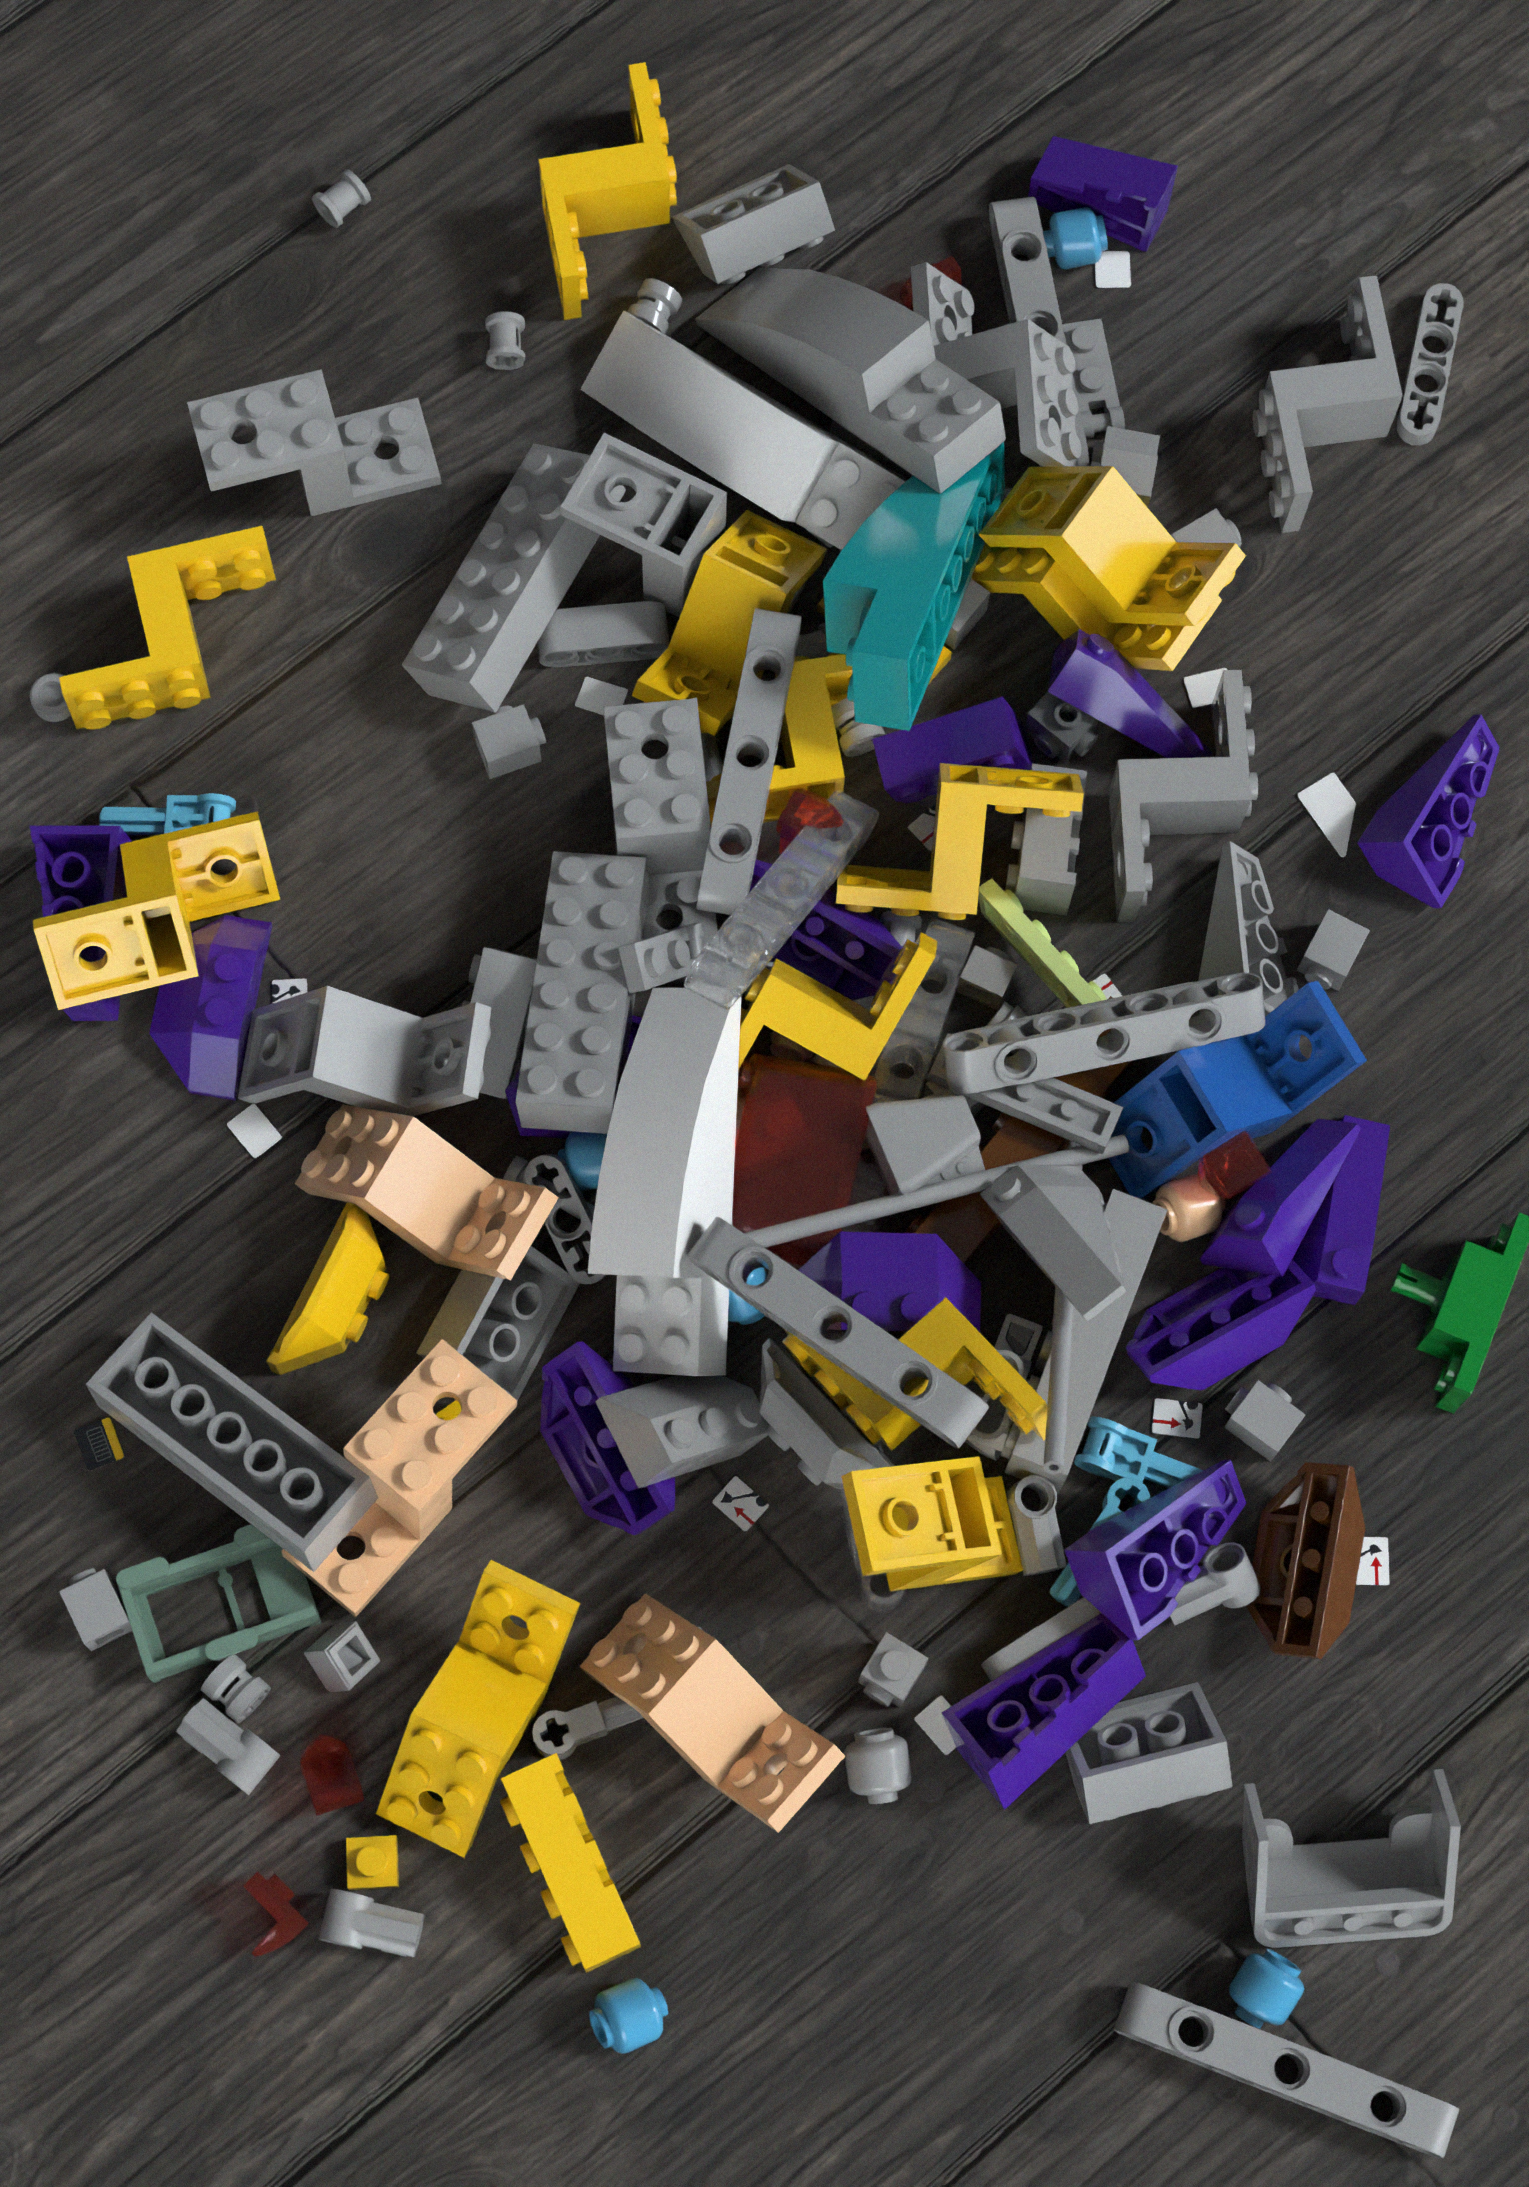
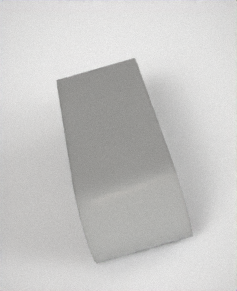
M641 601L556 609L537 642L539 662L546 667L558 668L659 658L670 644L666 607L664 604L656 601Z

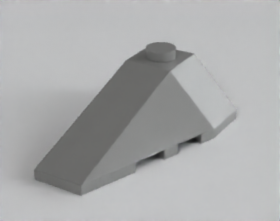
M1229 841L1222 846L1198 981L1235 973L1258 975L1262 979L1266 1016L1296 993L1299 988L1296 978L1290 977L1287 979L1280 955L1287 953L1284 939L1277 938L1274 929L1270 925L1268 915L1273 912L1274 907L1259 858Z
M1017 1164L1007 1173L997 1177L992 1185L980 1193L1006 1231L1087 1322L1126 1292L1118 1255L1112 1247L1109 1235L1112 1232L1110 1223L1105 1217L1102 1207L1104 1204L1102 1193L1078 1166Z

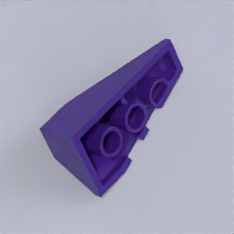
M1078 629L1057 646L1053 654L1048 686L1049 693L1166 758L1212 757V751L1118 650L1114 649V646L1106 638L1098 634L1089 635Z
M1481 714L1473 715L1377 810L1357 842L1378 877L1432 908H1442L1462 874L1465 861L1459 858L1465 837H1473L1476 823L1471 820L1477 798L1486 795L1500 749Z
M1344 1115L1341 1120L1342 1122L1358 1123L1361 1131L1292 1259L1314 1282L1316 1291L1313 1296L1356 1305L1365 1292L1371 1261L1390 1125Z
M1317 1119L1222 1218L1219 1227L1213 1232L1199 1258L1203 1265L1283 1277L1361 1131L1358 1123Z
M1222 1460L1098 1525L1064 1550L1080 1594L1131 1640L1141 1639L1172 1614L1178 1605L1175 1597L1185 1582H1193L1201 1571L1198 1563L1211 1545H1218L1246 1505V1500L1231 1460Z

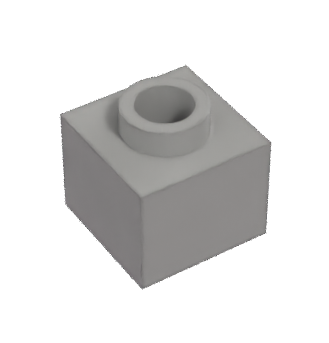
M975 945L959 978L957 992L998 1010L1012 985L1018 964L1011 962L1010 956L999 949L987 947L985 950Z

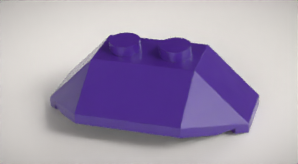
M756 859L744 918L733 916L748 958L758 964L766 961L774 962L777 958L852 1001L875 996L884 980L889 983L892 982L896 975L892 972L895 966L894 962L902 946L879 920L866 912L846 910L845 904L836 903L835 893L802 873Z
M225 915L191 934L199 976L159 986L149 1034L191 1094L236 1101L245 1059L252 1011L256 1006L272 930L271 922Z
M838 1232L798 1269L799 1272L884 1331H909L945 1297L980 1331L981 1282L937 1234ZM836 1322L827 1329L847 1330L848 1324Z
M1293 1259L1283 1277L1222 1267L1147 1309L1136 1328L1133 1339L1126 1346L1127 1354L1151 1383L1202 1391L1284 1345L1316 1291L1315 1284Z
M583 1341L575 1343L542 1367V1380L545 1382L541 1398L540 1431L585 1515L623 1529L624 1532L631 1535H639L675 1510V1477L638 1488L595 1402L600 1397L634 1388L630 1379L620 1371H613V1365Z

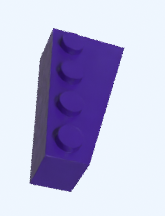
M30 826L31 839L35 844L37 862H35L37 879L41 884L44 903L42 906L43 917L127 897L120 844L132 841L121 826ZM89 946L84 948L79 956L85 961L95 962L102 959L106 951L98 946ZM121 995L62 1010L72 1021H118Z
M1101 1613L942 1712V1716L959 1753L1005 1810L1146 1677L1133 1640L1127 1637Z

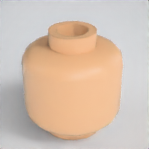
M1192 1174L1162 1185L1152 1203L1167 1209L1160 1232L1166 1236L1168 1235L1173 1240L1185 1242L1215 1231L1222 1221V1211L1225 1209V1198L1221 1189L1199 1174Z

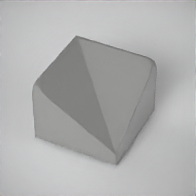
M356 1621L333 1625L304 1652V1655L329 1692L349 1691L380 1662L379 1657Z

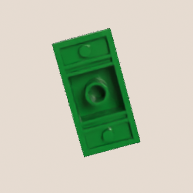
M1519 1212L1509 1225L1502 1223L1496 1236H1491L1486 1248L1466 1241L1449 1262L1442 1279L1406 1266L1407 1264L1401 1263L1395 1275L1396 1280L1395 1282L1393 1281L1390 1291L1393 1293L1397 1292L1430 1306V1313L1416 1349L1448 1362V1364L1444 1363L1441 1367L1434 1385V1390L1441 1392L1436 1404L1438 1408L1454 1414L1474 1390L1529 1243L1528 1215Z

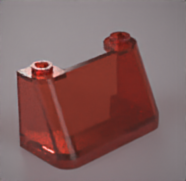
M757 1053L753 1054L749 1060L742 1062L738 1070V1087L742 1088L741 1098L746 1100L735 1140L732 1225L735 1228L746 1233L848 1206L869 1120L866 1106L873 1104L877 1084L876 1076L868 1074L864 1081L843 1068ZM842 1228L766 1247V1249L784 1261L803 1266L838 1232H842Z

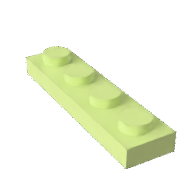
M992 878L979 886L978 897L983 916L1066 1008L1107 1000L1105 994L1095 982L1090 981L1087 983L1080 976L1079 968L1071 955L1065 950L1059 952L1051 944L1050 935L1042 923L1037 919L1032 922L1023 913V907L1019 899L1010 889L1003 891Z

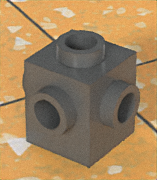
M1049 692L1028 712L1024 731L1034 738L1035 745L1042 753L1050 758L1056 756L1064 764H1067L1076 753L1081 757L1085 755L1099 736L1095 733L1098 719Z

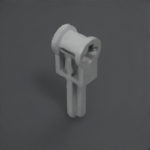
M616 1696L598 1704L594 1701L568 1712L557 1710L545 1712L534 1723L532 1731L535 1747L543 1757L546 1758L557 1753L559 1760H564L572 1755L577 1746L606 1736L608 1731L644 1717L636 1709ZM556 1724L560 1731L568 1729L569 1733L563 1735L564 1744L562 1746L554 1747L552 1741H542L543 1738L548 1736L547 1727Z

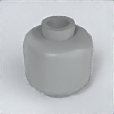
M876 1728L855 1733V1741L849 1743L844 1751L850 1790L856 1794L868 1796L869 1804H882L897 1800V1791L905 1789L912 1781L907 1741L900 1736L894 1735L892 1728Z

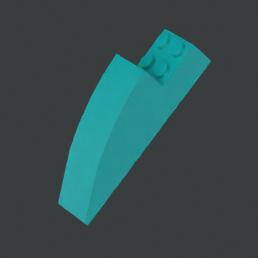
M1004 442L941 494L914 475L910 477L863 522L842 549L824 578L827 652L846 655V665L852 667L847 697L848 701L854 702L855 722L910 731L984 547L985 541L979 536V533L999 508L1005 495Z

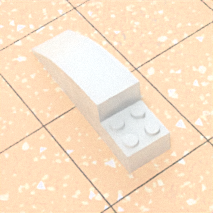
M626 311L622 312L581 387V390L708 475L781 520L799 524L840 550L845 547L863 522L887 497L908 480Z
M653 988L626 1062L608 1128L599 1174L588 1264V1274L617 1275L613 1371L687 1376L726 1375L729 1289L694 1265L687 1258V1254L716 1216L732 1225L742 989Z

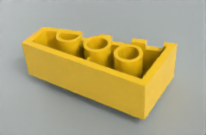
M555 1753L501 1778L508 1796L499 1801L510 1826L514 1827L521 1823L528 1842L520 1845L521 1851L531 1873L540 1869L549 1888L540 1891V1894L551 1919L561 1916L569 1934L560 1939L572 1966L582 1962L587 1973L640 1948L641 1945L617 1889L607 1872V1867L598 1846L587 1827L576 1796L563 1773L564 1769L558 1755Z

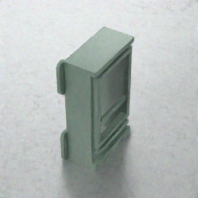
M250 1524L239 1528L235 1532L234 1542L169 1564L162 1557L151 1559L121 1570L116 1576V1582L146 1675L153 1683L161 1681L160 1679L210 1661L229 1657L251 1649L263 1642L308 1626L312 1627L321 1624L322 1622L306 1575L282 1556V1547ZM251 1559L271 1621L245 1629L231 1586L233 1578L227 1573L226 1568ZM219 1571L218 1583L221 1587H224L238 1632L166 1658L147 1596Z

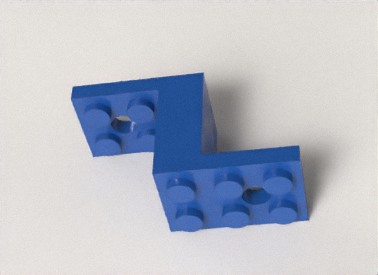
M1319 981L1307 983L1266 1015V1024L1260 1031L1180 1050L1114 1102V1104L1123 1107L1111 1137L1125 1135L1129 1144L1128 1153L1109 1157L1108 1159L1131 1196L1147 1200L1162 1185L1169 1183L1206 1153L1273 1133L1367 1061ZM1301 1035L1306 1036L1311 1042L1312 1053L1310 1058H1306L1300 1051L1299 1041ZM1143 1126L1152 1135L1153 1145L1151 1150L1142 1141Z

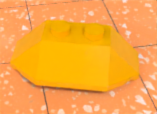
M346 1203L267 1359L271 1371L278 1375L344 1353L349 1342L353 1341L356 1343L366 1327L368 1316L363 1314L371 1298L378 1300L387 1285L389 1274L385 1273L386 1265L369 1216L354 1203Z

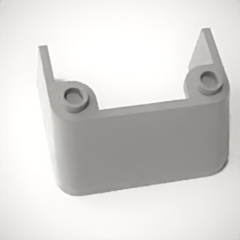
M1433 1770L1430 1806L1412 1807L1398 1813L1390 1823L1389 1838L1293 1845L1291 1830L1285 1822L1271 1818L1263 1819L1255 1783L1245 1784L1242 1844L1250 1916L1257 1941L1267 1947L1280 1948L1430 1936L1447 1928L1453 1917L1461 1825L1444 1770Z

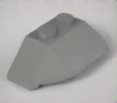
M769 1338L762 1345L760 1414L770 1424L765 1432L781 1449L786 1451L791 1447L802 1458L797 1466L809 1480L817 1486L823 1481L825 1484L836 1489H844L841 1476L850 1471L895 1466L876 1445H873L854 1424L855 1422L837 1407L823 1391V1388L800 1367L781 1344Z

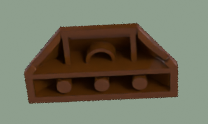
M1305 1462L1297 1471L1298 1475L1283 1486L1261 1512L1252 1567L1261 1589L1255 1600L1246 1605L1273 1653L1276 1655L1322 1659L1350 1622L1365 1534V1523L1354 1468L1350 1465Z

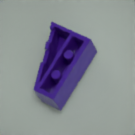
M1053 136L1031 177L1028 197H1035L1037 205L1056 213L1089 207L1093 210L1095 216L1102 215L1107 236L1147 252L1168 211L1178 166Z
M1002 696L911 726L910 731L898 730L874 738L872 741L884 789L896 802L913 803L927 796L935 795L938 789L940 763L1031 770L1034 760L1026 731H1024V723Z

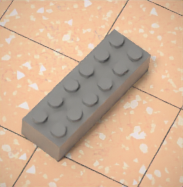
M533 443L402 663V666L428 695L494 713L497 712L600 534L560 515V506L590 455ZM619 485L611 491L610 495L614 500L620 502L626 489L623 485Z
M553 851L516 1095V1105L522 1128L608 1133L619 1083L627 1061L636 992L629 993L618 947L641 940L644 936L650 892L646 857Z
M1115 1189L1112 1190L1108 1203L1104 1202L1102 1207L1104 1215L1110 1223L1112 1232L1109 1235L1112 1247L1118 1255L1126 1292L1088 1322L1074 1307L1064 1470L1055 1475L1045 1472L1043 1469L1045 1440L1043 1441L1033 1430L1025 1435L1014 1422L1001 1453L1002 1457L1009 1459L1004 1473L1019 1479L1030 1475L1043 1476L1054 1485L1058 1494L1068 1476L1167 1212L1165 1208ZM1051 1331L1047 1333L1034 1367L1043 1371L1041 1378L1031 1375L1028 1383L1045 1400L1046 1404H1048L1052 1344Z
M152 1312L86 1383L98 1407L313 1572L378 1499L368 1475Z

